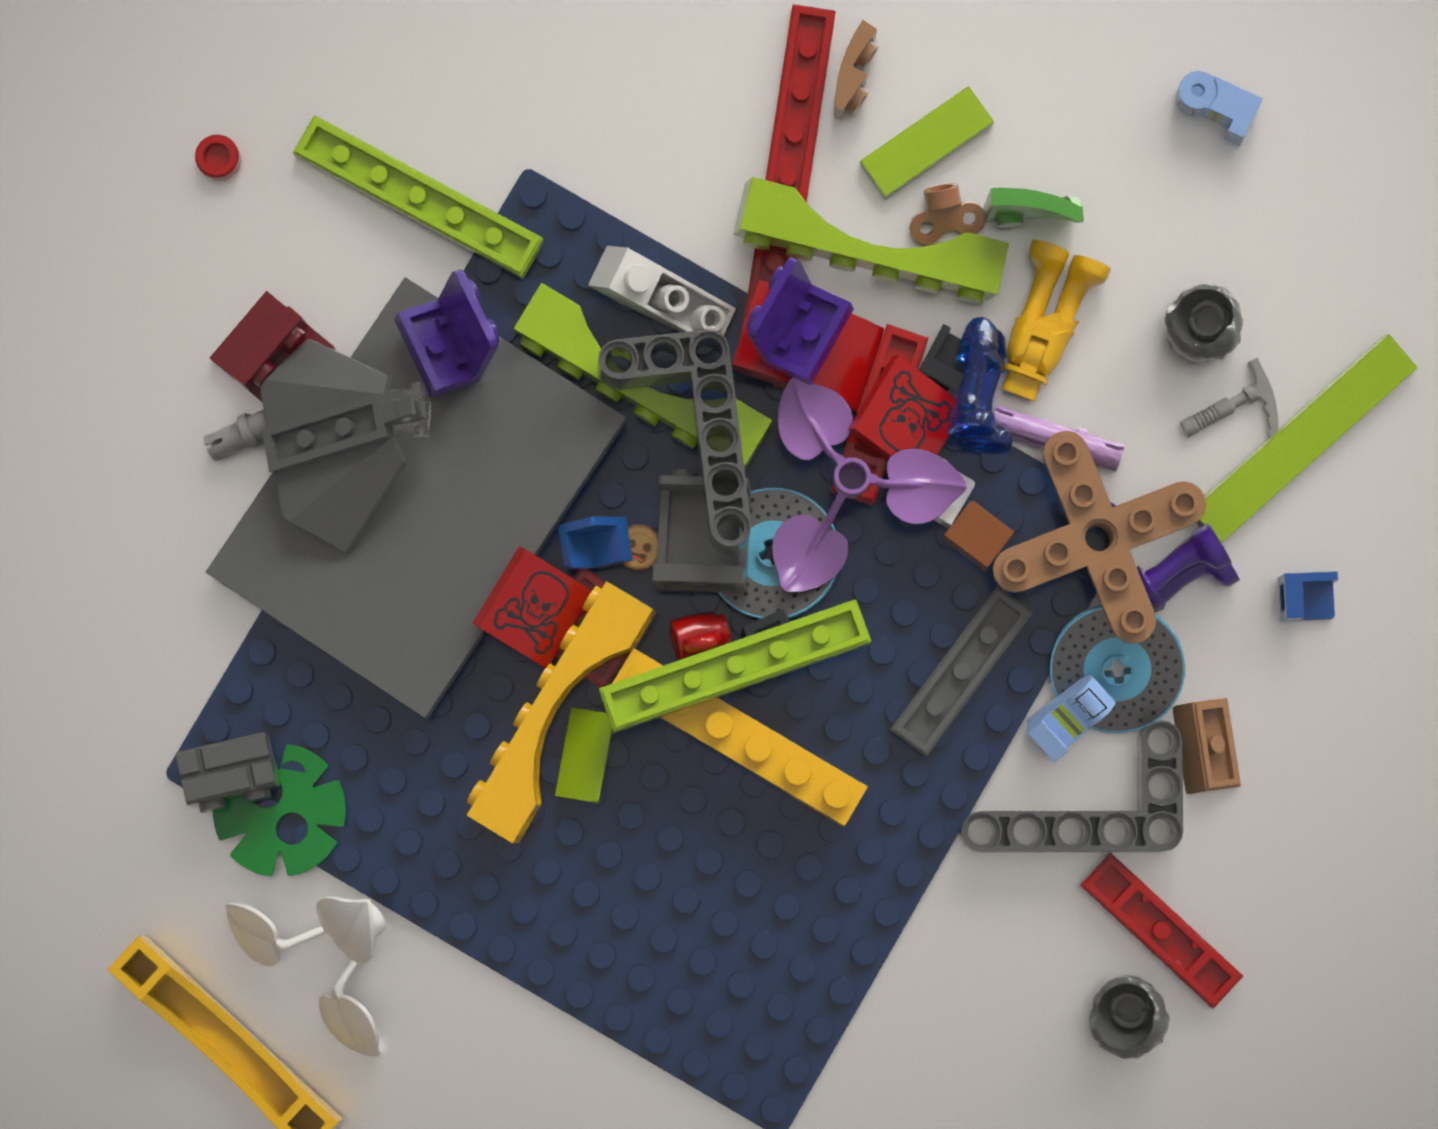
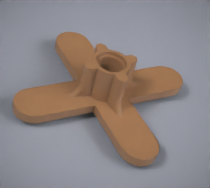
M1057 432L1044 445L1043 459L1069 525L1012 546L1001 552L993 564L994 580L1005 591L1017 593L1086 567L1115 636L1125 643H1141L1149 638L1155 630L1156 617L1130 549L1177 532L1198 522L1205 513V495L1193 483L1183 481L1112 507L1084 439L1075 432ZM1090 528H1101L1106 532L1109 544L1105 550L1095 551L1087 545L1085 535Z

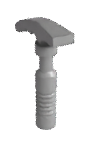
M1258 357L1248 362L1255 381L1254 387L1249 384L1242 388L1243 392L1232 398L1225 397L1212 404V406L1180 421V425L1187 437L1233 414L1235 408L1249 402L1251 404L1259 398L1265 403L1263 409L1268 416L1266 419L1269 428L1267 432L1268 439L1278 431V414L1273 389Z

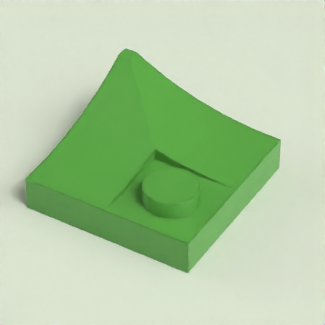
M999 187L990 188L984 204L986 222H997V227L999 228L1023 225V219L1047 217L1076 223L1084 222L1083 207L1076 195L1058 197L1041 191Z

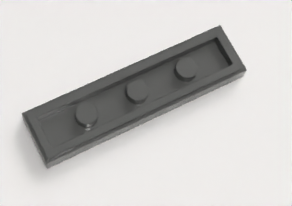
M997 586L891 727L890 731L926 757L1033 612Z

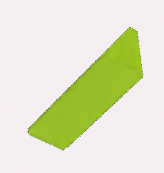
M571 707L555 796L596 804L600 803L613 731L607 713Z

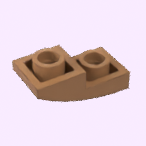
M862 20L855 31L840 66L834 99V116L839 120H842L848 110L855 114L869 93L864 89L867 75L856 67L860 65L865 68L879 46L874 43L877 29Z

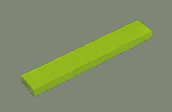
M315 115L292 152L295 157L521 279H524L545 242L541 236Z
M1385 334L1205 495V513L1198 522L1201 526L1208 523L1220 542H1224L1418 367L1391 335Z
M855 599L599 688V693L613 733L866 646L871 643V638Z

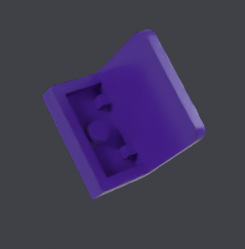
M790 257L784 267L779 266L773 273L769 283L770 291L762 306L757 305L751 312L747 322L748 337L765 365L811 386L854 308L851 302L812 285L801 262Z
M462 269L453 271L450 274L438 300L398 312L394 319L431 398L479 382L498 348L499 334L497 327L491 319L486 318L480 306L478 288L472 280L467 279Z

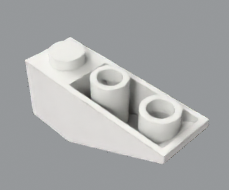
M606 246L588 286L620 304L679 332L715 330L724 335L736 310L733 306L625 247Z

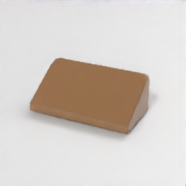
M1227 698L1174 706V722L1182 738V768L1186 793L1194 794L1241 787Z

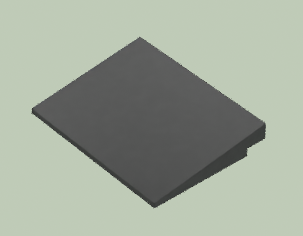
M404 277L351 358L392 376L388 403L408 396L413 397L414 402L423 400L425 402L427 419L413 423L393 425L394 436L407 464L351 553L338 549L282 517L275 473H272L205 573L428 720L486 632L472 623L516 550L521 546L538 556L627 420L624 415L499 337L498 348L479 382L431 398L394 319L398 312L438 300V297Z

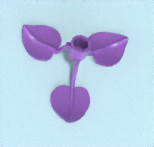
M795 378L790 379L780 400L778 409L779 435L786 449L801 460H811L824 450L826 455L837 464L833 475V485L838 494L822 525L810 515H797L787 519L776 531L772 544V555L780 586L786 592H803L818 588L832 580L841 571L848 556V542L844 535L837 531L829 530L845 498L861 496L869 484L881 488H889L886 496L889 510L898 519L909 524H925L933 521L942 515L967 489L965 480L950 463L926 450L906 449L892 455L887 463L889 480L881 479L877 475L871 474L868 465L861 459L853 457L844 459L831 446L844 442L849 436L850 431L848 428L853 418L848 403L837 392L827 387L816 384L810 386Z

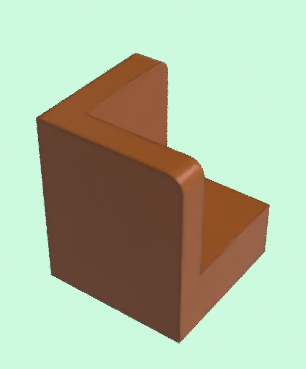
M970 501L944 534L942 540L981 570L985 571L1013 535L1014 531L975 501Z

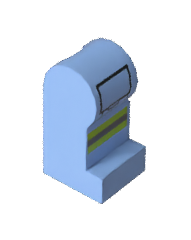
M1201 71L1185 75L1176 93V103L1180 111L1192 117L1204 116L1228 127L1229 129L1224 139L1238 146L1241 145L1263 98Z
M1091 674L1086 675L1027 719L1028 734L1056 762L1068 752V747L1088 731L1089 727L1097 724L1112 710L1116 701Z

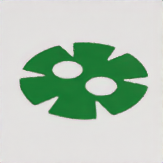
M287 744L285 747L281 766L288 761H297L303 765L305 772L281 767L280 769L277 768L279 782L282 786V797L275 806L263 808L255 802L244 803L243 796L226 799V808L212 811L215 831L220 841L243 833L246 834L231 852L230 857L244 868L256 874L269 877L273 875L279 851L282 854L288 876L306 872L322 862L331 853L337 842L317 827V825L343 827L346 818V802L339 780L313 787L314 783L328 768V764L313 752L291 744ZM297 813L306 820L308 825L307 835L300 843L290 845L278 838L276 825L283 815Z

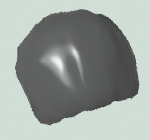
M1203 283L1182 291L1177 300L1169 305L1164 318L1166 325L1165 336L1171 342L1173 350L1183 358L1195 363L1206 360H1223L1241 341L1240 333L1243 327V319L1240 305L1229 290L1221 286Z
M1124 975L1110 979L1096 993L1093 998V1009L1089 1016V1028L1093 1039L1098 1042L1099 1047L1112 1055L1122 1059L1140 1058L1163 1042V1038L1168 1030L1170 1016L1166 1011L1163 997L1154 989L1152 984L1136 976Z

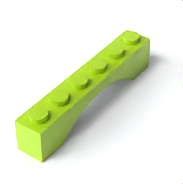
M751 177L744 185L733 233L735 236L744 238L743 244L752 248L769 250L770 245L787 249V256L795 259L812 261L813 256L830 260V267L838 270L854 272L856 267L872 270V277L875 279L893 283L898 282V278L915 281L914 288L918 290L940 293L942 288L958 292L957 299L973 304H983L984 299L989 300L998 295L1009 247L1007 242L968 232L949 241L926 247L893 248L873 245L851 237L829 224L807 204L796 188Z
M541 283L514 327L516 336L521 338L518 345L541 358L544 352L559 361L556 367L566 375L578 381L584 375L597 383L594 389L597 393L614 403H618L620 398L636 406L633 414L653 426H656L658 421H661L674 429L671 434L674 439L694 449L697 445L692 399L661 393L650 387L619 390L606 386L601 381L598 373V360L601 348L587 326L580 305ZM611 359L606 363L610 371L614 373L624 372ZM726 398L702 401L707 406L716 408L722 406L726 402ZM736 399L744 470H746L770 430L772 420ZM713 434L707 439L708 446L718 452L725 451L732 445L730 439L723 434Z

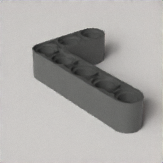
M699 330L616 339L608 342L599 353L598 373L601 381L612 389L622 390L690 382L709 540L713 548L723 555L740 553L749 541L751 518L730 348L727 339L715 330ZM708 346L717 349L721 357L718 361L709 364L700 361L696 353L700 348ZM666 351L675 357L676 362L671 367L665 369L655 366L651 358L657 352ZM622 356L631 363V366L626 372L614 373L608 369L606 363L612 357ZM717 390L725 396L726 402L716 408L709 407L702 401L701 397L706 391ZM713 434H723L730 439L732 445L727 450L718 452L708 446L707 439ZM718 478H729L734 481L737 490L732 495L721 496L713 490V482ZM727 521L734 522L741 527L743 534L736 540H725L718 534V526Z
M1161 720L1150 723L1142 728L1138 734L1137 811H979L970 814L961 823L959 831L960 840L967 849L979 853L1163 852L1172 850L1178 846L1183 835L1181 733L1172 723ZM1155 729L1163 730L1170 737V748L1164 754H1157L1149 747L1148 737L1151 731ZM1155 774L1164 775L1170 781L1171 791L1165 799H1157L1149 791V780ZM976 819L985 820L992 827V838L985 845L976 844L969 837V826ZM1021 819L1032 821L1037 828V837L1029 845L1019 843L1014 837V826ZM1066 819L1075 820L1082 829V836L1074 845L1066 844L1059 836V826ZM1111 819H1118L1126 826V838L1119 845L1110 843L1104 835V827ZM1156 819L1165 820L1171 827V838L1163 845L1155 843L1149 834L1150 825Z

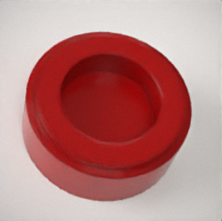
M216 134L204 138L198 144L195 151V162L205 177L214 181H223L231 178L238 171L241 155L238 147L230 138Z

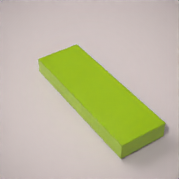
M968 86L860 160V164L886 199L992 126L994 120Z

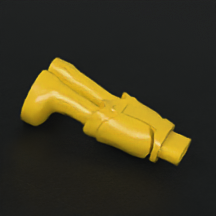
M1037 239L1032 240L1028 254L1035 266L1034 280L1021 316L1016 318L1015 325L1012 327L1007 347V359L1011 364L1006 363L1003 368L1008 373L1002 386L1003 391L1035 402L1041 384L1047 385L1049 379L1044 376H1049L1056 368L1069 340L1075 334L1073 331L1080 321H1074L1082 299L1090 288L1104 284L1111 271L1110 267L1099 261L1085 256L1074 255L1054 313L1044 316L1054 287L1069 257V252L1059 246Z

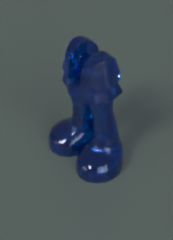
M976 317L967 324L960 341L962 349L957 355V360L964 368V375L949 417L948 435L952 438H958L959 446L975 452L986 454L1005 453L1012 449L1013 436L1009 429L997 424L996 417L992 413V405L1000 375L1005 372L1006 339L989 319Z

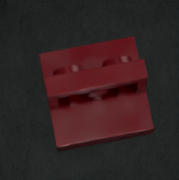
M266 290L209 359L263 403L260 387L264 380L307 339L314 340L333 350H336V348L312 329L291 307L283 305Z

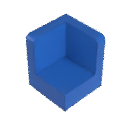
M593 516L558 525L563 562L567 570H599L633 561L626 517Z
M1338 572L1284 573L1279 576L1280 622L1333 619L1335 616L1333 583L1338 581Z

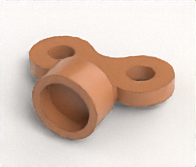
M946 183L924 190L927 211L917 213L909 224V231L913 239L920 244L928 245L936 242L944 232L949 230H956L962 234L966 232L972 234L979 233L986 223V215L979 204L974 202L962 203L957 183ZM969 212L974 213L975 221L972 224H965L963 222L964 215ZM924 222L932 224V230L927 234L920 232V226Z

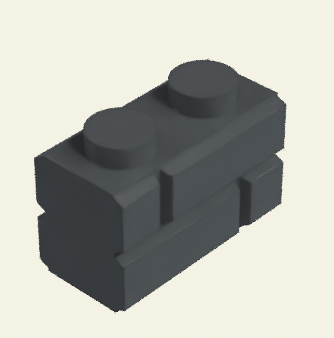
M265 732L176 752L185 801L188 806H199L200 813L224 809L227 807L226 799L243 796L244 803L264 800L271 797L270 789L280 787L269 734Z

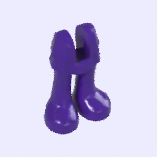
M1208 523L1193 531L1187 539L1156 566L1146 571L1141 566H1137L1154 612L1163 610L1166 602L1184 586L1206 575L1211 576L1225 587L1232 586L1240 581L1232 566L1231 559Z

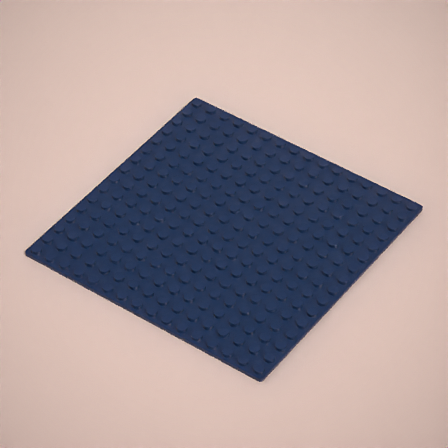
M526 169L519 176L498 212L501 216L541 236L545 241L524 279L475 253L466 265L464 273L468 280H472L476 284L480 294V306L486 318L491 319L496 325L499 337L626 417V424L558 525L593 516L626 517L628 531L635 528H643L653 533L658 541L661 497L659 476L670 475V471L676 469L692 470L697 472V476H701L698 444L694 449L689 448L671 436L674 431L671 427L661 421H658L656 426H653L633 414L636 406L620 398L618 403H614L594 390L597 383L584 375L581 376L579 381L566 375L556 367L559 361L544 352L541 358L529 353L518 345L521 338L516 336L514 327L538 287L543 283L580 305L587 326L601 349L605 344L616 339L680 333L588 286L606 246L625 247L736 308L723 335L727 339L730 348L732 365L742 333L748 293L538 172ZM708 346L700 348L696 353L700 361L709 364L718 361L721 357L717 349ZM666 351L657 352L651 358L655 366L665 369L671 367L676 362L675 357ZM622 356L611 358L617 367L624 372L631 366V363ZM732 371L736 399L772 420L770 430L745 470V478L749 479L752 491L763 488L793 490L815 501L828 514L837 494L831 492L833 475L837 464L826 455L824 450L811 460H801L792 455L782 443L778 429V409L784 390L774 388L772 383ZM690 382L650 386V388L661 393L692 399ZM709 390L701 398L702 400L724 399L725 396L717 390ZM851 411V413H852V418H853V419H852V422H853V420H854V418L856 417V414H857V413ZM960 416L937 455L947 460L958 472L975 482L973 490L957 517L970 501H975L1014 531L1013 535L985 571L981 570L943 541L942 538L948 528L933 520L925 524H909L894 516L886 503L889 488L879 487L873 506L845 498L832 523L836 531L847 539L848 556L846 562L837 574L826 596L812 609L789 619V622L856 599L871 638V643L717 697L868 786L844 827L660 718L616 733L612 731L599 804L555 796L571 707L606 713L599 693V687L584 678L568 694L550 724L540 760L539 783L542 806L520 843L512 844L468 817L467 813L472 806L467 803V799L475 785L480 780L487 782L495 767L490 764V761L497 748L503 741L509 744L517 732L518 728L513 725L515 718L526 702L533 705L541 691L536 685L545 668L487 632L427 720L261 610L178 751L265 732L269 734L278 769L281 767L282 769L306 773L303 765L297 761H288L281 766L287 744L303 747L318 755L328 764V768L314 783L313 787L339 780L346 802V818L343 827L317 825V827L337 842L331 853L316 865L318 868L761 1128L789 1129L956 839L961 823L969 816L1049 677L1051 652L1058 635L1069 621L1088 609L1096 595V590L1087 568L1084 567L1023 592L1012 593L1005 591L1032 611L1033 614L929 754L925 757L890 731L891 727L998 586L992 571L994 561L998 555L1007 548L1069 525L1045 464ZM849 436L844 442L831 446L839 455L843 456ZM887 466L882 478L885 480H889L887 475ZM557 526L538 554V557L573 579L578 570H567L564 567ZM1096 527L1087 530L1085 540L1091 549L1103 551L1108 547L1109 538L1105 531ZM630 541L631 547L635 546L634 541ZM768 544L765 546L766 554L761 557V560L769 559L772 565H775L772 555V544ZM645 545L644 550L649 551L650 546ZM623 563L599 570H589L605 582L613 584L658 611L637 645L636 650L663 666L678 661L669 629V622L673 619L706 612L716 613L717 615L724 614L729 626L732 642L741 639L740 635L743 626L759 620L748 617L733 609L722 599L718 592L658 591L653 583V563L643 568H634ZM554 657L551 664L556 666L559 659ZM620 667L619 670L616 672V674L614 675V677L612 678V680L609 682L608 685H610V684L613 683V681H614V679L616 678L617 674L619 673L621 667ZM175 755L167 768L166 775L170 781L182 787V779ZM281 784L278 788L270 789V798L255 801V803L263 808L275 806L282 797ZM287 813L277 822V836L286 844L300 843L307 835V822L297 813Z

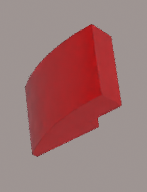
M758 280L734 356L732 371L772 383L774 388L785 390L788 382L793 377L765 365L748 337L747 322L749 316L757 305L762 306L770 291L769 283ZM851 313L812 384L827 387L837 392L848 403L851 411L857 413L884 328Z

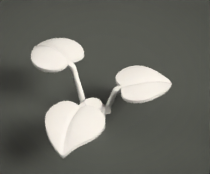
M338 896L323 897L316 906L321 926L289 940L278 939L276 926L259 910L237 902H229L225 906L230 927L238 944L250 958L262 965L273 966L280 960L279 950H287L325 933L333 938L334 943L350 958V961L332 989L333 995L325 993L319 998V1009L323 1021L335 1038L351 1050L367 1056H378L381 1054L378 1050V1032L371 1014L358 1000L343 993L344 985L357 964L366 963L372 958L374 938L386 929V922L382 913L371 904L370 899L351 900Z

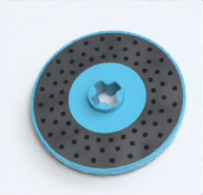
M763 488L752 491L747 593L718 592L722 599L733 609L754 619H761L784 609L788 619L806 613L826 596L836 576L824 585L809 591L786 592L780 586L775 565H772L769 559L761 560V557L766 554L765 546L773 544L776 531L787 519L797 515H810L822 525L827 513L815 501L799 492L784 488ZM832 523L831 526H830V528H829V530H834V531H836V529H835V527H834V525H833V523Z
M1102 605L1091 607L1075 616L1058 635L1050 658V678L1056 697L1082 677L1091 674L1116 701L1112 710L1101 721L1090 728L1108 733L1137 731L1162 718L1178 699L1185 678L1183 649L1173 629L1157 614H1155V630L1149 638L1141 643L1129 644L1118 639L1111 630ZM1120 659L1123 666L1130 667L1123 669V676L1115 677L1113 671H1105V669L1111 667V660Z

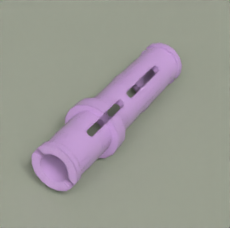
M1001 405L996 406L989 428L990 433L1007 436L1043 449L1048 439L1055 433L1061 431L1075 432L1086 442L1094 463L1114 472L1118 469L1125 446L1122 443L1108 441L1088 434V429L1082 427L1075 430L1013 411Z

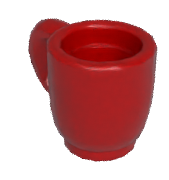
M698 613L673 619L669 622L671 640L678 661L732 642L729 626L724 614Z

